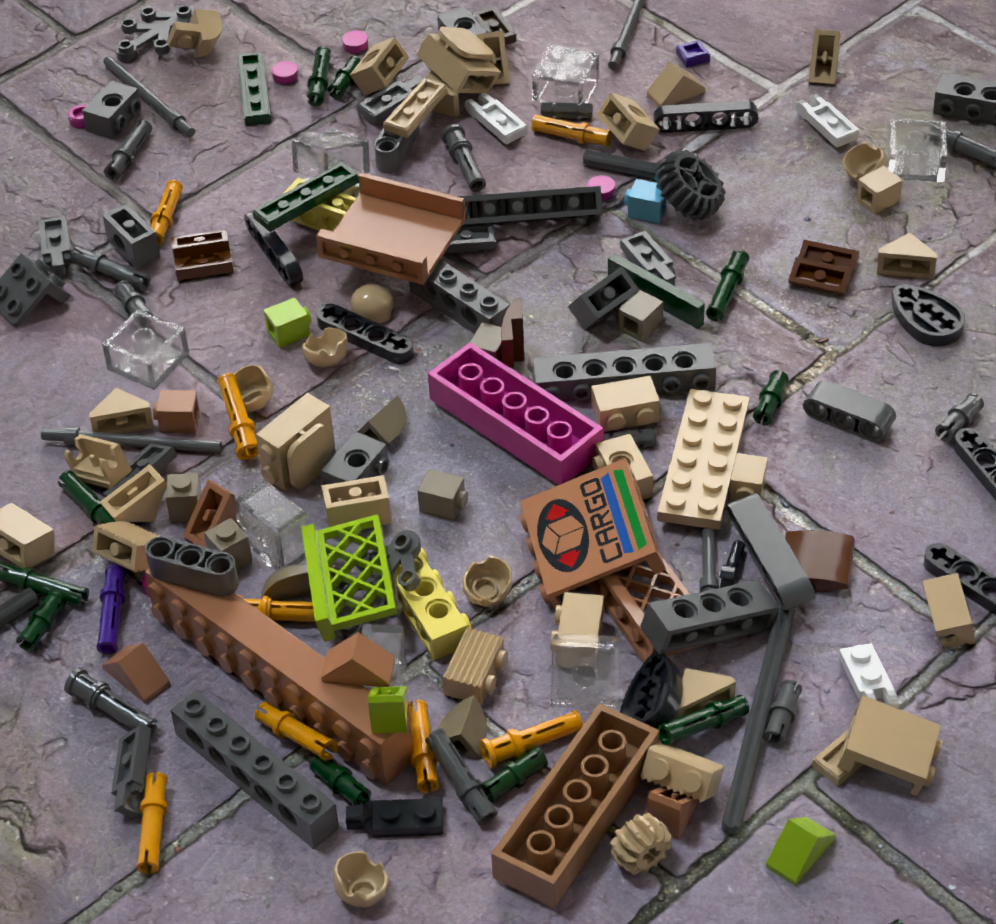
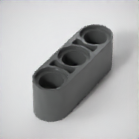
M419 126L408 138L384 131V128L382 129L374 143L377 170L383 173H392L400 168L419 135Z
M826 380L819 381L803 403V409L809 417L872 442L882 440L896 419V412L889 404Z
M164 536L151 539L145 546L150 574L157 580L222 597L229 596L238 589L239 582L235 560L228 553Z

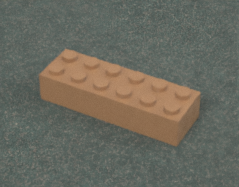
M599 703L491 853L493 878L555 908L641 783L640 774L650 746L658 744L660 730Z

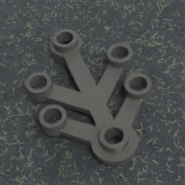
M181 5L174 11L156 12L154 7L147 6L140 10L141 19L146 23H136V20L133 18L123 19L121 21L123 33H146L132 41L121 40L118 42L116 47L118 61L122 63L133 62L138 57L136 49L157 37L158 39L154 41L155 53L159 55L167 54L170 51L167 38L174 22L189 23L195 9L188 5ZM155 20H166L164 22L150 23Z
M412 530L401 531L392 539L390 545L385 546L398 613L388 616V618H396L403 610V605L398 598L395 571L400 564L403 571L398 576V583L406 591H413L420 585L421 579L416 573L414 559L421 551V541L419 536ZM367 551L361 559L371 562L378 552L373 551L369 553ZM355 565L358 568V570L362 572L365 569L358 565ZM373 572L366 580V583L375 586L383 576ZM342 581L335 590L343 595L351 584ZM369 592L365 593L361 601L367 596ZM377 596L376 599L370 604L371 607L374 605L379 596ZM383 599L380 606L388 605L387 600ZM352 612L346 613L342 617L350 615ZM366 622L341 629L340 632L347 639L357 632L366 636L369 625Z

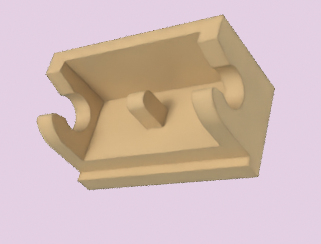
M80 434L74 439L75 445L79 449L78 457L74 459L73 453L69 450H65L64 453L70 470L82 482L112 489L132 471L118 443Z
M958 573L923 580V588L936 636L943 637L954 634L953 637L941 639L942 646L950 647L969 643V645L975 644L973 625Z

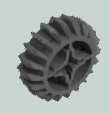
M678 149L669 155L667 154L655 170L656 175L654 178L658 182L656 187L662 191L661 197L667 199L668 204L675 208V212L680 211L684 217L690 216L692 220L697 218L704 220L714 215L724 202V194L726 193L722 187L723 181L718 178L719 173L714 172L712 169L713 165H708L705 162V158L700 159L697 153L691 154L687 149L684 151Z

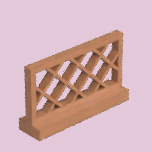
M663 557L666 570L654 575L650 568L640 566L638 563L623 569L630 572L628 578L613 573L588 583L595 595L604 596L605 609L643 663L650 655L657 652L640 627L644 611H646L648 603H651L648 602L650 596L665 600L690 594ZM635 574L651 578L652 581L648 585L632 579ZM656 581L670 584L673 588L672 592L654 587ZM628 589L645 593L644 600L632 597ZM696 647L687 648V649H683V650H678V651H674V652H669V653H665V654H666L667 656H670V655H673V654H676V653H680V652H683V651H686V650H690V649H693V648H696Z

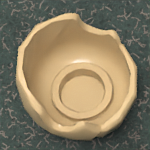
M863 142L854 146L845 154L842 164L849 177L853 181L858 182L859 178L882 166L887 167L888 160L880 146L874 148L868 142Z
M366 284L357 288L353 293L350 311L381 324L391 318V311L394 309V297L389 289L384 286Z
M330 327L325 328L320 337H315L311 333L306 343L302 345L304 358L317 367L326 368L338 365L346 357L347 333Z
M251 364L240 368L233 374L236 375L246 412L257 411L268 404L273 395L274 387L270 377L261 366Z
M494 555L487 556L481 562H472L462 578L463 592L473 604L484 607L498 605L505 600L511 591L512 570L505 560Z
M363 851L346 853L337 859L333 872L336 894L345 903L355 907L366 908L375 905L386 895L389 879L381 862L378 864L371 862L367 853Z

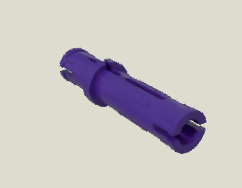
M119 565L107 566V569H105L104 588L100 591L99 598L102 602L96 648L102 654H113L118 650L121 606L126 599V593L123 590L126 570Z

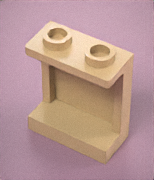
M862 695L853 713L837 768L851 772L857 761L912 782L910 794L917 796L922 786L929 787L936 768L930 765L932 759H937L942 747L943 740L938 739L941 725Z

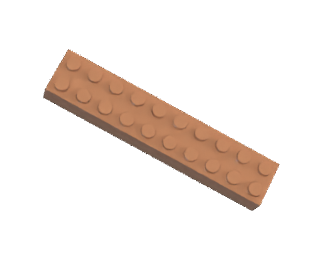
M149 569L145 571L148 584L146 589L152 603L151 611L159 622L169 624L182 639H189L203 655L212 656L226 672H233L242 679L249 689H256L263 694L272 706L276 708L279 706L284 711L291 712L297 717L298 721L335 740L338 744V754L344 760H351L358 765L368 778L377 779L386 786L411 764L413 745L410 719L407 718V732L372 733L368 706L370 690L365 686L322 682L321 676L326 658L236 593L224 597L157 580L152 577Z

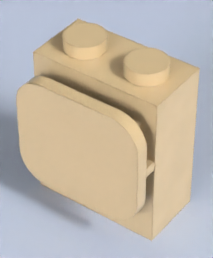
M440 27L437 34L428 33L417 53V56L456 93H490L501 73L488 60L493 55V51L473 32L465 28Z
M306 393L256 434L262 469L261 474L269 484H275L284 491L291 485L297 489H302L321 474V470L332 459L335 442L330 406L309 393Z

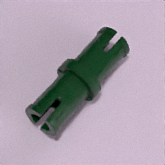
M351 56L345 66L336 72L335 80L328 87L331 97L340 99L347 88L353 86L355 82L350 74L361 61L359 57Z
M779 370L771 372L766 387L759 394V404L753 413V419L758 424H760L763 415H765V419L762 425L770 424L776 408L783 401L782 393L789 381L788 375L783 371L779 380H777Z
M55 591L49 592L37 611L34 610L31 613L27 626L16 639L17 644L21 643L19 646L23 650L34 651L44 634L52 630L55 625L54 620L66 605V599H63V595Z
M534 747L517 761L507 762L502 771L486 782H483L485 795L491 794L488 797L489 801L494 803L499 797L514 787L520 788L525 785L527 778L548 765L545 754L542 753L538 756L537 754L541 750L538 747Z
M317 755L311 760L310 770L329 784L328 788L333 793L341 794L353 805H359L360 803L364 805L365 802L370 800L371 791L354 779L353 773L348 768L340 767L332 759L328 761L322 760Z

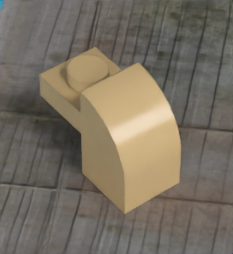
M195 9L189 23L174 22L167 38L168 46L193 49L195 57H203L210 54L223 28L220 12Z

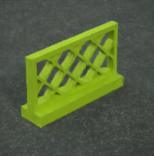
M378 514L316 531L314 524L301 527L314 617L324 642L337 639V630L398 614L382 525ZM374 527V531L367 539L358 536L362 530ZM338 536L343 538L336 547L326 544L327 539ZM351 542L361 545L353 555L344 551ZM369 549L378 552L371 562L361 559ZM337 558L347 561L339 571L331 568V565ZM355 565L365 568L358 578L348 575ZM373 572L383 576L375 586L366 583V580ZM342 581L351 584L343 595L334 591ZM359 589L369 592L361 602L352 599ZM377 596L386 599L388 605L377 608L370 606ZM345 605L355 608L350 615L338 618V613Z

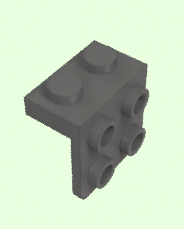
M23 253L16 258L0 278V312L15 326H19L46 293L63 304L71 296L63 288L66 283L56 274L51 273L50 275L48 273L51 268L39 258L33 261Z

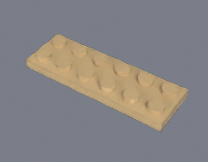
M690 389L657 511V521L720 530L736 453L739 451L747 418L750 397Z

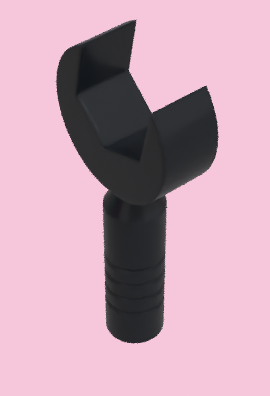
M740 540L733 542L726 565H723L719 576L721 578L720 588L735 585L736 573L745 549L744 542Z

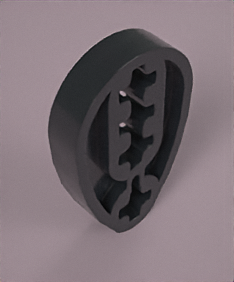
M902 284L893 289L892 307L894 314L905 331L915 340L929 346H946L956 342L962 336L965 314L956 303L934 291L918 286Z
M655 652L645 660L631 681L620 709V713L655 729L659 725L668 723L682 700L683 685L680 671L666 654L659 655L658 652Z

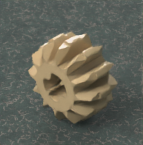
M646 813L643 816L637 814L632 821H625V825L621 829L616 830L617 836L610 842L612 846L611 853L620 867H623L632 875L639 874L640 872L645 874L650 867H657L658 862L666 858L665 852L672 846L670 842L672 835L664 823L653 817L650 813Z

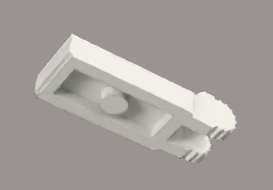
M486 93L478 96L479 104L472 99L465 101L464 105L467 113L472 118H476L505 144H509L528 134V127L522 120L497 99L494 100Z
M814 94L809 97L810 105L804 100L796 102L795 108L801 118L806 119L836 148L859 139V129L832 104L826 102L819 95Z
M872 643L840 649V662L858 700L860 701L862 695L874 700L883 698L885 704L898 708L896 692Z

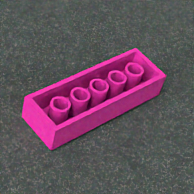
M471 342L428 373L430 400L558 485L570 481L592 463V457L596 456L595 443L604 441L603 427Z

